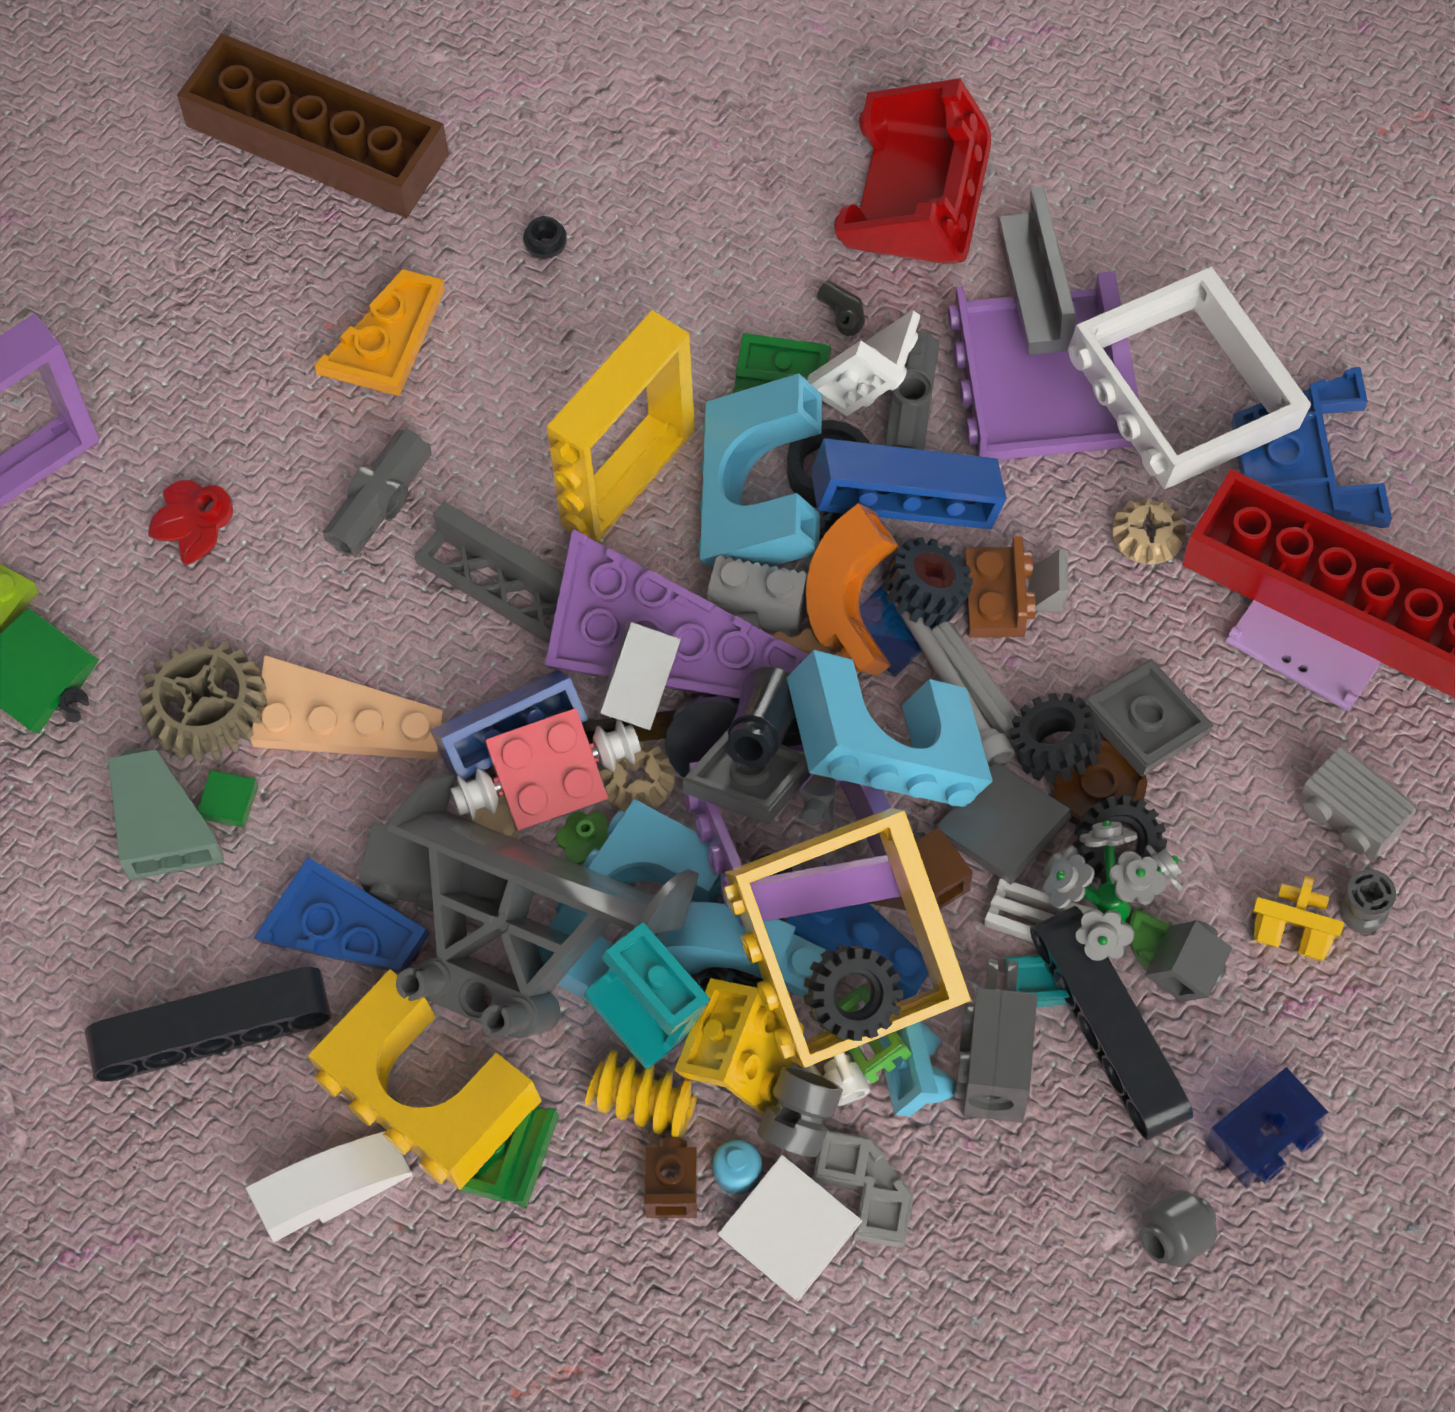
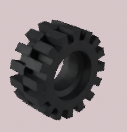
M1056 693L1048 694L1049 701L1042 703L1039 696L1032 699L1034 704L1032 709L1026 704L1019 709L1022 717L1014 716L1012 720L1014 728H1010V737L1019 764H1021L1023 771L1027 775L1031 772L1033 779L1040 781L1045 774L1047 783H1056V776L1062 775L1065 782L1072 780L1070 772L1074 770L1080 776L1087 772L1085 762L1092 766L1097 761L1095 753H1101L1102 746L1100 741L1102 739L1093 710L1090 705L1086 706L1085 700L1078 697L1074 701L1072 694L1064 693L1062 700H1058ZM1071 732L1068 737L1059 742L1051 744L1041 743L1044 738L1053 733Z
M1122 795L1120 798L1111 796L1095 804L1080 818L1081 822L1074 831V835H1077V840L1073 842V846L1077 848L1079 855L1085 859V864L1090 865L1094 869V878H1100L1101 884L1106 883L1104 847H1088L1084 842H1080V835L1087 834L1093 830L1092 826L1106 820L1119 822L1129 826L1137 833L1135 853L1141 859L1144 857L1152 858L1145 847L1148 845L1152 846L1158 854L1166 848L1167 839H1162V833L1166 831L1164 823L1158 824L1155 818L1159 814L1155 809L1149 811L1145 808L1147 802L1138 799L1136 802L1132 801L1131 796ZM1115 858V865H1118V859Z
M843 944L836 946L837 950L833 952L826 950L820 954L823 958L820 963L814 961L809 969L814 971L811 979L805 977L804 987L808 988V995L803 996L805 1004L811 1008V1011L808 1013L813 1020L820 1024L821 1028L843 1039L848 1038L852 1041H862V1037L865 1036L870 1039L879 1036L877 1030L880 1028L887 1030L893 1024L889 1021L892 1014L898 1016L901 1007L896 1005L897 998L903 999V989L897 986V982L902 981L899 972L891 968L894 964L888 958L860 945L853 944V946H847ZM861 973L870 983V999L858 1011H844L836 1001V986L845 975Z

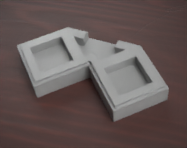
M828 1130L816 1160L813 1180L820 1184L862 1191L858 1213L862 1223L855 1230L854 1240L905 1249L913 1203L912 1192L902 1178L900 1179L872 1138Z

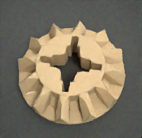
M1146 495L1141 501L1132 502L1129 500L1120 512H1116L1112 526V536L1116 547L1124 556L1137 563L1152 565L1166 562L1178 554L1185 541L1187 526L1184 525L1181 519L1180 510L1175 511L1169 507L1166 499L1161 502L1152 501ZM1146 518H1150L1153 526L1159 528L1156 529L1152 543H1150L1146 531L1140 529L1143 528Z
M639 742L641 752L634 754L635 764L633 765L625 757L616 760V767L613 772L602 765L599 773L609 798L606 800L611 805L626 812L634 799L653 809L667 800L674 787L675 773L669 758L661 751L659 745L653 747ZM646 763L645 777L647 780L644 782L637 779L627 787L629 778L628 772L624 768L636 771Z

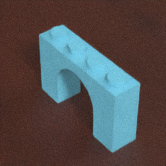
M799 373L706 402L705 421L702 425L704 460L701 462L703 489L702 499L699 504L701 539L698 542V553L700 561L712 570L716 557L720 555L724 559L731 556L734 561L740 558L743 563L749 560L752 565L759 562L761 566L768 564L769 567L813 556L820 543V513L799 494L794 493L747 506L743 505L742 500L745 480L754 464L763 455L778 446L821 434L822 394Z
M813 650L787 677L809 773L960 807H965L971 803L979 793L993 782L967 688L929 679L902 705L913 748L888 736L870 716L863 701L852 659Z
M636 799L632 801L626 812L620 810L616 813L607 830L608 839L600 850L593 849L583 864L585 868L625 884L650 881L664 885L676 874L690 869L699 873L691 900L715 903L722 892L720 874L713 875L710 868L708 844L699 842L697 832ZM558 902L556 906V913L558 914L549 927L571 935L588 914ZM600 935L557 985L587 1001L584 998L586 989L603 977L609 969L608 965L602 960V956L612 945ZM537 945L544 965L554 952Z

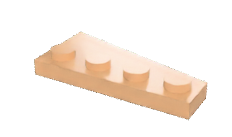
M265 655L261 678L265 681L266 690L260 693L266 696L267 706L256 707L262 714V723H253V736L250 738L253 747L439 760L440 751L430 730L445 722L442 709Z

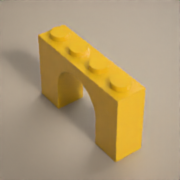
M389 969L308 1055L317 1070L313 1078L332 1097L335 1098L341 1092L352 1101L348 1105L349 1109L366 1125L370 1126L376 1121L385 1128L386 1131L383 1136L400 1153L406 1155L411 1150L422 1159L419 1162V1166L434 1181L442 1184L447 1179L461 1190L542 1100L533 1081L497 1053L486 1062L462 1090L446 1102L431 1107L417 1108L403 1105L389 1096L388 1084L394 1063L435 1019V1015L425 997L413 1001L408 1000L409 996L402 998L396 988L398 975Z

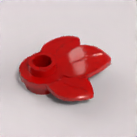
M180 480L163 490V497L168 505L159 509L153 516L149 525L148 536L158 541H178L182 563L189 565L204 557L216 545L218 529L227 525L232 518L233 503L229 493L219 486L208 485L201 487L192 480ZM213 502V506L208 511H205L206 507Z

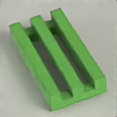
M863 984L839 1001L838 1005L844 1011H858L859 1009L856 1004L862 1000L867 1004L871 992ZM897 1031L886 1035L892 1044L885 1049L878 1039L868 1042L876 1054L869 1061L859 1046L848 1050L871 1084L880 1079L877 1072L882 1068L890 1072L896 1067L893 1060L901 1056L905 1061L912 1055Z

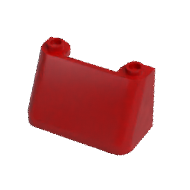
M961 78L868 92L864 109L859 116V127L863 136L867 137L874 147L860 208L854 204L844 205L839 215L835 218L834 230L838 240L849 249L941 264L964 262L969 253L991 149V132L985 116Z

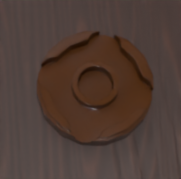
M1106 739L1100 741L1102 749L1100 754L1095 753L1097 758L1095 764L1092 766L1086 762L1084 763L1087 772L1080 776L1074 770L1070 772L1072 780L1065 782L1062 775H1057L1056 783H1051L1053 798L1070 808L1072 818L1069 821L1076 826L1080 824V818L1085 812L1108 797L1115 796V798H1120L1122 795L1131 796L1132 801L1136 802L1138 799L1144 801L1148 784L1146 774L1141 777Z

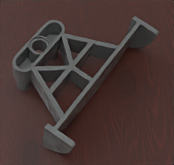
M449 772L433 775L418 785L402 802L388 823L387 831L428 847L437 957L425 959L419 964L418 968H408L400 972L396 980L397 991L402 998L409 996V1001L425 997L426 1000L474 1020L482 1025L487 1035L490 1036L494 1033L493 1038L508 1035L521 1039L552 1030L560 1019L561 1010L558 1000L551 991L610 923L632 931L644 922L654 934L682 928L699 873L687 869L672 877L654 896L450 813L446 809L451 796L450 788L454 787L456 775ZM461 861L508 880L500 906L463 891ZM534 892L588 914L571 935L527 918ZM465 915L486 924L467 936ZM501 936L514 976L468 956ZM537 945L554 952L544 965ZM485 985L491 992L492 999L490 1005L484 999L483 991Z

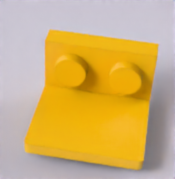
M710 978L705 993L711 1000L689 1032L675 1071L687 1079L725 1087L760 1115H764L766 1107L777 1102L772 1091L781 1067L791 1066L793 1062L791 1057L786 1059L783 1057L776 1042L774 1031L780 1029L774 1010L767 1011L758 988ZM799 1022L802 1032L804 1033V1025Z

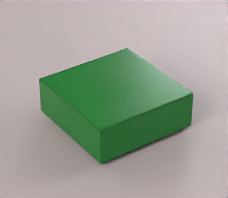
M210 770L197 810L206 821L245 828L258 789V783L254 778Z

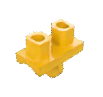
M1304 875L1300 888L1282 883L1278 897L1296 902L1295 907L1261 897L1255 899L1252 914L1256 915L1253 941L1279 948L1285 924L1304 929L1297 954L1318 961H1324L1332 946L1333 939L1341 936L1344 922L1306 911L1307 905L1326 910L1329 896L1312 892L1314 877Z

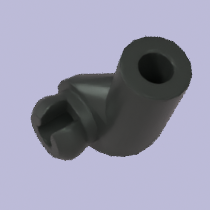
M826 280L818 291L817 299L835 309V324L843 335H856L861 331L865 323L861 299L835 283Z

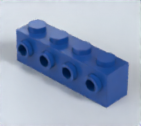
M824 438L811 468L818 511L845 514L859 503L874 510L881 518L992 530L1007 499L997 458Z

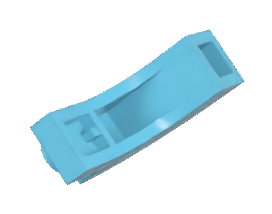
M690 902L683 927L660 932L657 936L681 966L691 975H695L709 967H725L762 978L757 962L751 964L742 947L740 936L746 933L744 925L741 926L737 915L734 916L725 904ZM779 919L764 921L763 923L787 990L804 998L803 995H808V988L804 987L805 977L811 979L814 972L809 968L814 961L817 963L822 961L823 958L820 954L825 952L826 949L793 934L796 928L793 925Z

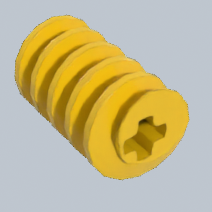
M612 1049L605 1059L599 1063L591 1079L585 1098V1106L591 1105L597 1098L598 1111L608 1113L616 1104L615 1114L618 1119L626 1120L634 1112L636 1126L645 1127L653 1118L654 1133L662 1135L672 1125V1138L682 1139L692 1119L697 1102V1095L691 1094L692 1080L685 1078L679 1087L675 1088L673 1087V1071L667 1070L659 1081L654 1080L655 1064L650 1068H645L641 1074L635 1073L636 1057L630 1056L625 1064L620 1067L617 1066L618 1051Z

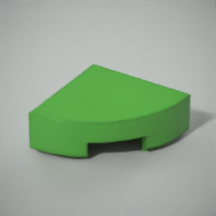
M1135 908L1129 924L1134 930V939L1130 943V947L1138 962L1147 970L1168 926L1171 925Z

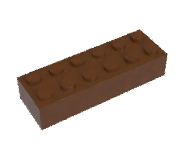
M222 33L177 94L186 127L405 218L409 216L449 156L443 123Z

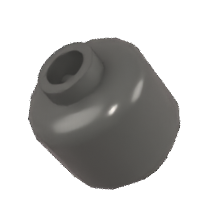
M1174 1191L1143 1213L1139 1233L1141 1244L1154 1261L1162 1264L1165 1263L1172 1267H1182L1215 1244L1217 1238L1215 1211L1209 1202L1201 1197H1197L1188 1191Z

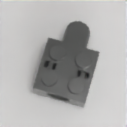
M988 958L985 988H976L974 1005L964 1004L959 1047L961 1052L957 1071L955 1099L965 1100L964 1117L1023 1123L1031 1083L1037 994L1016 992L1018 961L1008 960L1005 990H996L998 959Z

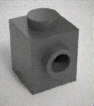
M1194 920L1168 926L1145 976L1180 1002L1209 998L1213 988L1225 975V963L1232 947L1218 937V932L1215 928L1205 922Z

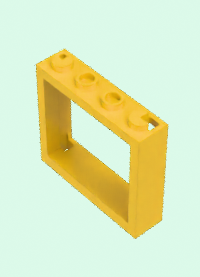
M653 310L648 313L546 426L560 522L570 534H572V529H575L598 542L695 432L689 333ZM646 388L648 415L594 475L591 448Z
M889 808L725 872L729 886L723 888L724 896L731 913L734 916L739 914L746 930V933L740 936L742 947L751 964L757 962L763 978V981L757 983L758 991L767 1011L774 1010L780 1029L775 1030L774 1034L778 1047L785 1059L791 1057L793 1062L806 1068L971 1001L904 810ZM879 833L933 989L896 1003L897 1006L901 1007L899 1015L892 1014L889 1021L893 1024L887 1030L883 1028L878 1029L879 1036L872 1039L865 1036L862 1037V1041H852L848 1038H840L826 1031L805 1040L750 883Z

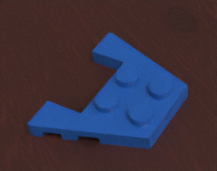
M1361 367L1345 370L1343 376L1326 382L1325 379L1310 384L1309 389L1302 391L1311 403V406L1300 428L1237 457L1241 474L1338 520L1378 528H1389L1392 517L1385 483L1351 486L1336 485L1323 414L1365 411L1368 400ZM1262 403L1234 413L1231 422L1232 430L1269 413Z

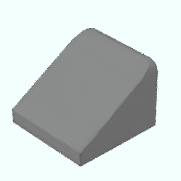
M1058 549L1033 567L1032 578H1029V591L1035 592V611L1063 612V609H1065L1069 590L1068 552H1066V549Z

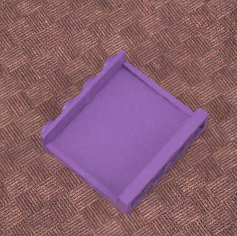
M1115 271L1097 273L1095 289L1070 291L1076 313L1074 330L1077 324L1121 306ZM963 286L956 287L955 305H948V323L950 332L958 331L959 342H954V360L956 369H964L965 380H960V398L962 407L970 406L971 418H966V436L968 445H976L977 456L1002 460L1134 447L1131 441H1127L1121 435L1117 421L1107 406H1103L1098 402L1093 386L1084 373L1074 367L1068 351L1028 355L1014 297L965 301ZM1127 337L1103 349L1139 400Z

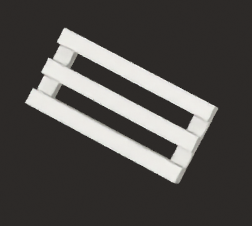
M1000 878L989 912H987L984 926L1033 943L1030 934V927L1032 926L1000 916V910L1026 918L1037 924L1054 916L1039 909L1006 899L1005 896L1056 914L1073 906L1078 907L1083 914L1092 908L1070 901L1066 907L1058 909L1051 904L1049 894L1015 882L1010 885Z

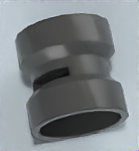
M1370 869L1359 871L1352 876L1340 902L1339 912L1343 922L1349 928L1362 933L1374 932L1381 928L1387 920L1396 900V888L1393 881L1386 874Z

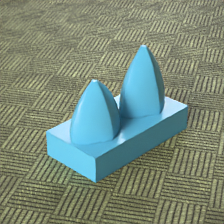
M920 1021L897 1030L912 1055L905 1061L901 1056L893 1060L896 1067L890 1072H887L884 1068L894 1114L912 1116L925 1104L942 1102L955 1095L956 1080L946 1072L931 1065L929 1055L933 1054L942 1042V1039L932 1029ZM886 1035L878 1038L884 1049L892 1044Z

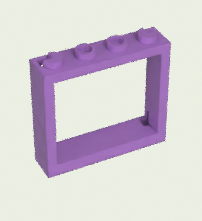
M36 314L31 315L0 335V393L38 368L58 418L0 455V507L100 441L60 342Z
M803 744L789 746L804 752ZM698 762L689 763V772ZM811 774L809 776V778L803 783V785L798 789V791H800L805 786V784L812 778L814 774ZM836 780L835 785H841L857 820L891 808L882 789H875L870 786L843 780ZM683 793L687 812H694L696 815L695 826L699 842L708 844V859L713 875L720 874L722 896L726 907H728L723 891L724 887L729 886L725 872L742 866V863L718 806ZM877 833L866 838L875 856L873 858L772 875L751 882L750 886L763 922L901 897L880 834ZM739 914V915H737V917H738L739 922H740V924H741V926H742V925H743V922H742L741 916H740V914Z

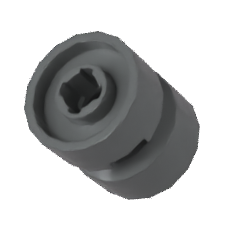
M782 1066L772 1091L777 1102L766 1107L757 1134L765 1141L787 1151L807 1157H818L828 1132L823 1121L825 1118L834 1116L843 1089L834 1082L814 1073L791 1066Z

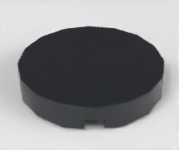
M717 695L716 698L699 696L690 699L677 708L668 723L665 748L670 764L681 777L685 778L689 773V763L699 762L728 730L739 704L738 701L721 695Z

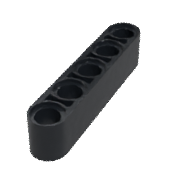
M1073 906L1030 927L1031 938L1058 990L1067 991L1069 997L1064 998L1134 1126L1145 1140H1150L1192 1119V1107L1108 956L1103 960H1092L1085 953V944L1077 941L1076 931L1082 927L1081 919L1083 913L1078 907Z
M301 967L103 1019L89 1025L85 1029V1037L93 1078L100 1082H113L313 1029L327 1023L331 1019V1011L321 970L316 967Z

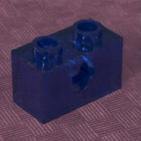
M1286 1067L1214 1125L1205 1144L1246 1189L1258 1179L1266 1184L1286 1167L1287 1163L1283 1159L1293 1150L1298 1148L1301 1153H1304L1324 1135L1320 1128L1328 1111ZM1275 1127L1279 1134L1277 1135L1273 1132L1265 1136L1261 1130L1263 1128L1268 1131Z

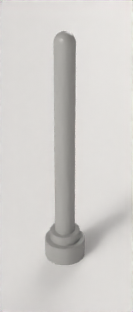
M897 602L894 603L897 608L899 604ZM905 610L901 617L940 682L966 688L930 627L923 624V618L920 617L916 623L909 620L911 613ZM968 692L988 766L990 768L995 761L1000 765H1004L1014 756L1015 750L1005 734H999L997 729L989 727Z

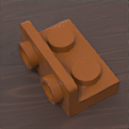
M1013 535L1012 547L965 548V566L968 565L971 570L968 577L973 578V585L970 588L971 592L967 596L969 638L1025 637L1027 619H1035V592L1026 591L1025 578H1032L1033 557L1031 550L1024 551L1023 535Z

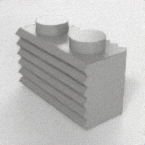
M720 555L715 559L707 590V600L732 615L757 612L760 628L798 635L806 607L807 574L804 570L800 573H797L795 569L788 571L786 567L779 570L776 565L772 568L768 564L761 566L759 562L752 565L749 560L743 563L740 558L734 561L731 556L724 559Z
M1340 746L1327 759L1324 765L1307 780L1299 799L1306 813L1313 820L1320 824H1330L1332 829L1338 831L1342 841L1350 850L1360 855L1367 854L1372 860H1375L1406 828L1418 807L1343 746Z

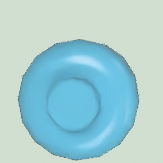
M733 1139L718 1147L712 1160V1173L715 1183L729 1194L742 1195L753 1190L762 1178V1159L754 1145L745 1140Z

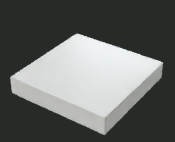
M781 1155L718 1235L791 1297L799 1301L862 1223V1220L786 1157Z

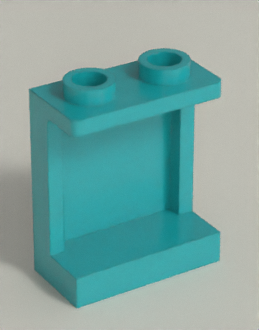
M642 922L604 952L602 960L608 965L609 969L603 977L586 989L584 998L645 1068H650L685 1040L711 999L648 926Z

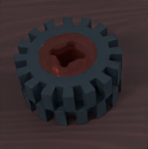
M918 537L914 542L909 539L899 547L882 575L884 580L882 590L883 592H889L886 597L889 604L895 602L899 604L896 611L900 615L906 610L911 613L909 620L916 623L921 617L923 618V624L926 626H931L934 621H936L937 625H940L947 621V619L950 621L955 616L971 592L970 588L973 585V578L968 577L971 573L968 565L960 566L964 558L959 553L954 557L949 554L952 550L950 546L945 544L941 549L937 547L938 540L930 539L926 545L924 538Z

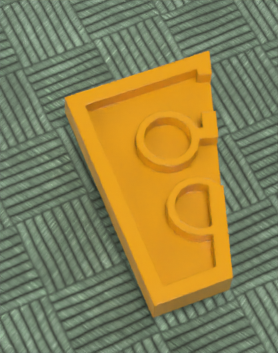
M402 269L369 305L370 311L355 327L349 326L340 336L341 342L328 356L324 354L314 364L317 375L400 396L444 294V280Z

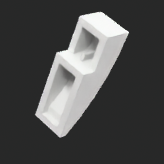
M385 1131L336 1146L306 1158L246 1187L273 1242L319 1218L323 1224L412 1176V1172L403 1155L383 1136Z

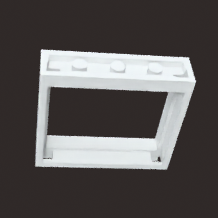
M1212 266L1077 324L1068 347L1069 357L1074 367L1084 373L1093 386L1098 402L1103 406H1107L1116 419L1118 429L1123 438L1131 441L1140 454L1146 471L1149 475L1156 477L1164 490L1299 429L1311 406L1307 397ZM1191 309H1195L1269 414L1177 455L1103 348Z

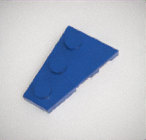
M308 857L254 938L260 943L385 971L391 969L394 973H400L409 967L430 933L424 927Z
M824 862L822 866H828V864ZM869 903L791 916L786 920V923L796 927L793 934L833 952L837 950L836 946L838 945L853 946L855 944L880 953L881 956L888 958L894 964L891 968L899 972L902 980L897 982V986L903 989V999L899 998L901 1000L915 996L928 975L922 953Z

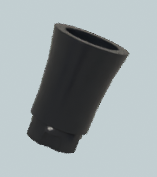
M762 667L753 670L745 677L742 683L740 701L728 729L729 740L726 744L728 755L735 763L745 764L751 769L766 765L770 757L778 751L791 725L797 720L787 682V677L790 675L789 672L775 667Z

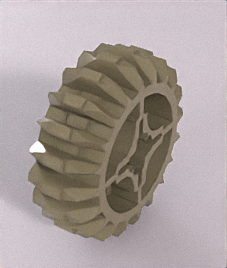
M206 638L201 648L196 649L194 644L187 640L185 652L178 654L176 650L170 648L168 653L170 660L168 662L155 659L154 668L157 674H144V683L147 689L139 691V699L143 706L140 708V716L143 722L147 724L146 729L149 736L154 740L158 739L160 748L165 750V752L173 749L176 757L183 760L192 751L195 761H198L200 764L205 754L211 752L213 757L220 761L222 749L229 747L231 751L238 753L239 746L237 740L241 738L251 741L250 738L253 736L251 727L253 723H262V714L256 707L267 706L266 696L260 693L266 690V684L264 679L259 676L260 671L257 664L249 661L247 654L242 649L233 652L231 645L226 641L215 649L213 642ZM225 678L239 686L237 700L230 698L223 686ZM171 701L178 703L180 709H182L184 718L181 723L173 720L168 715Z

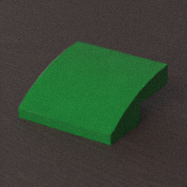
M28 608L0 634V708L30 731L40 734L60 704V697L63 692L70 688L80 689L100 659L33 609Z

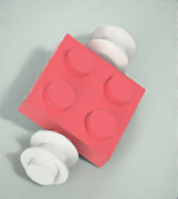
M574 708L486 739L484 742L497 777L493 778L492 782L490 775L478 768L476 769V778L473 781L466 783L459 775L456 776L458 786L450 788L459 815L468 813L472 822L475 821L476 810L483 807L487 808L492 814H495L499 803L498 796L504 795L517 832L609 799L596 762L600 760L604 767L613 772L615 771L616 760L625 757L632 765L635 764L634 754L641 752V747L633 726L628 725L624 727L622 721L618 719L616 720L615 730L606 733L600 726H597L593 736V743L589 744L578 711Z

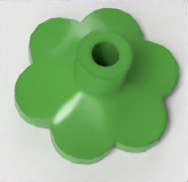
M582 812L572 813L567 819V826L560 829L556 836L557 844L565 850L566 860L581 865L593 849L600 850L608 839V818L600 812H594L589 815Z

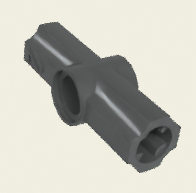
M916 331L918 339L908 353L905 363L907 368L906 376L902 383L895 390H892L885 446L924 450L928 421L931 414L939 340L930 336L928 332ZM914 396V397H917V398H919V399H917V400H909V399H906L905 397Z
M407 428L406 430L398 429L372 466L363 465L355 473L348 488L346 501L323 530L324 539L338 552L348 557L350 555L358 556L384 519L387 521L392 520L402 509L407 498L408 486L432 454L430 445L423 441L420 435Z

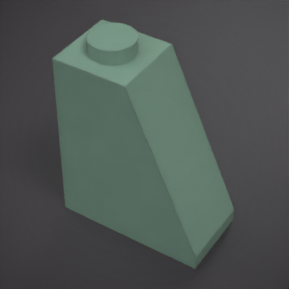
M131 749L125 751L121 756L108 758L119 862L129 880L224 863L223 853L214 833L156 749L148 751L145 749Z

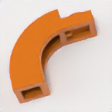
M859 503L830 527L814 552L807 575L806 605L810 624L820 645L837 651L840 650L842 657L853 660L856 672L861 671L878 676L888 669L891 664L863 623L859 608V598L863 583L871 570L898 549L899 545L877 513Z

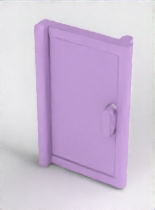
M1255 600L1250 604L1237 625L1231 629L1226 640L1228 644L1348 712L1382 663Z

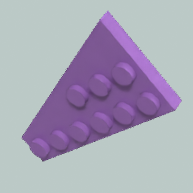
M572 529L545 666L549 669L608 678L627 620L681 639L665 685L667 689L714 697L717 695L728 696L740 701L742 683L750 672L762 667H775L791 674L809 655L781 639H777L738 616H734L715 606L708 600L652 570H648L609 547L607 548L588 538L579 531Z

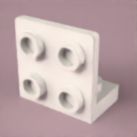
M911 310L865 342L860 340L809 374L807 381L822 394L824 402L845 416L850 415L862 406H870L878 396L889 389L891 391L895 390L904 380L907 373L905 363L908 353L918 339L916 329L921 315Z

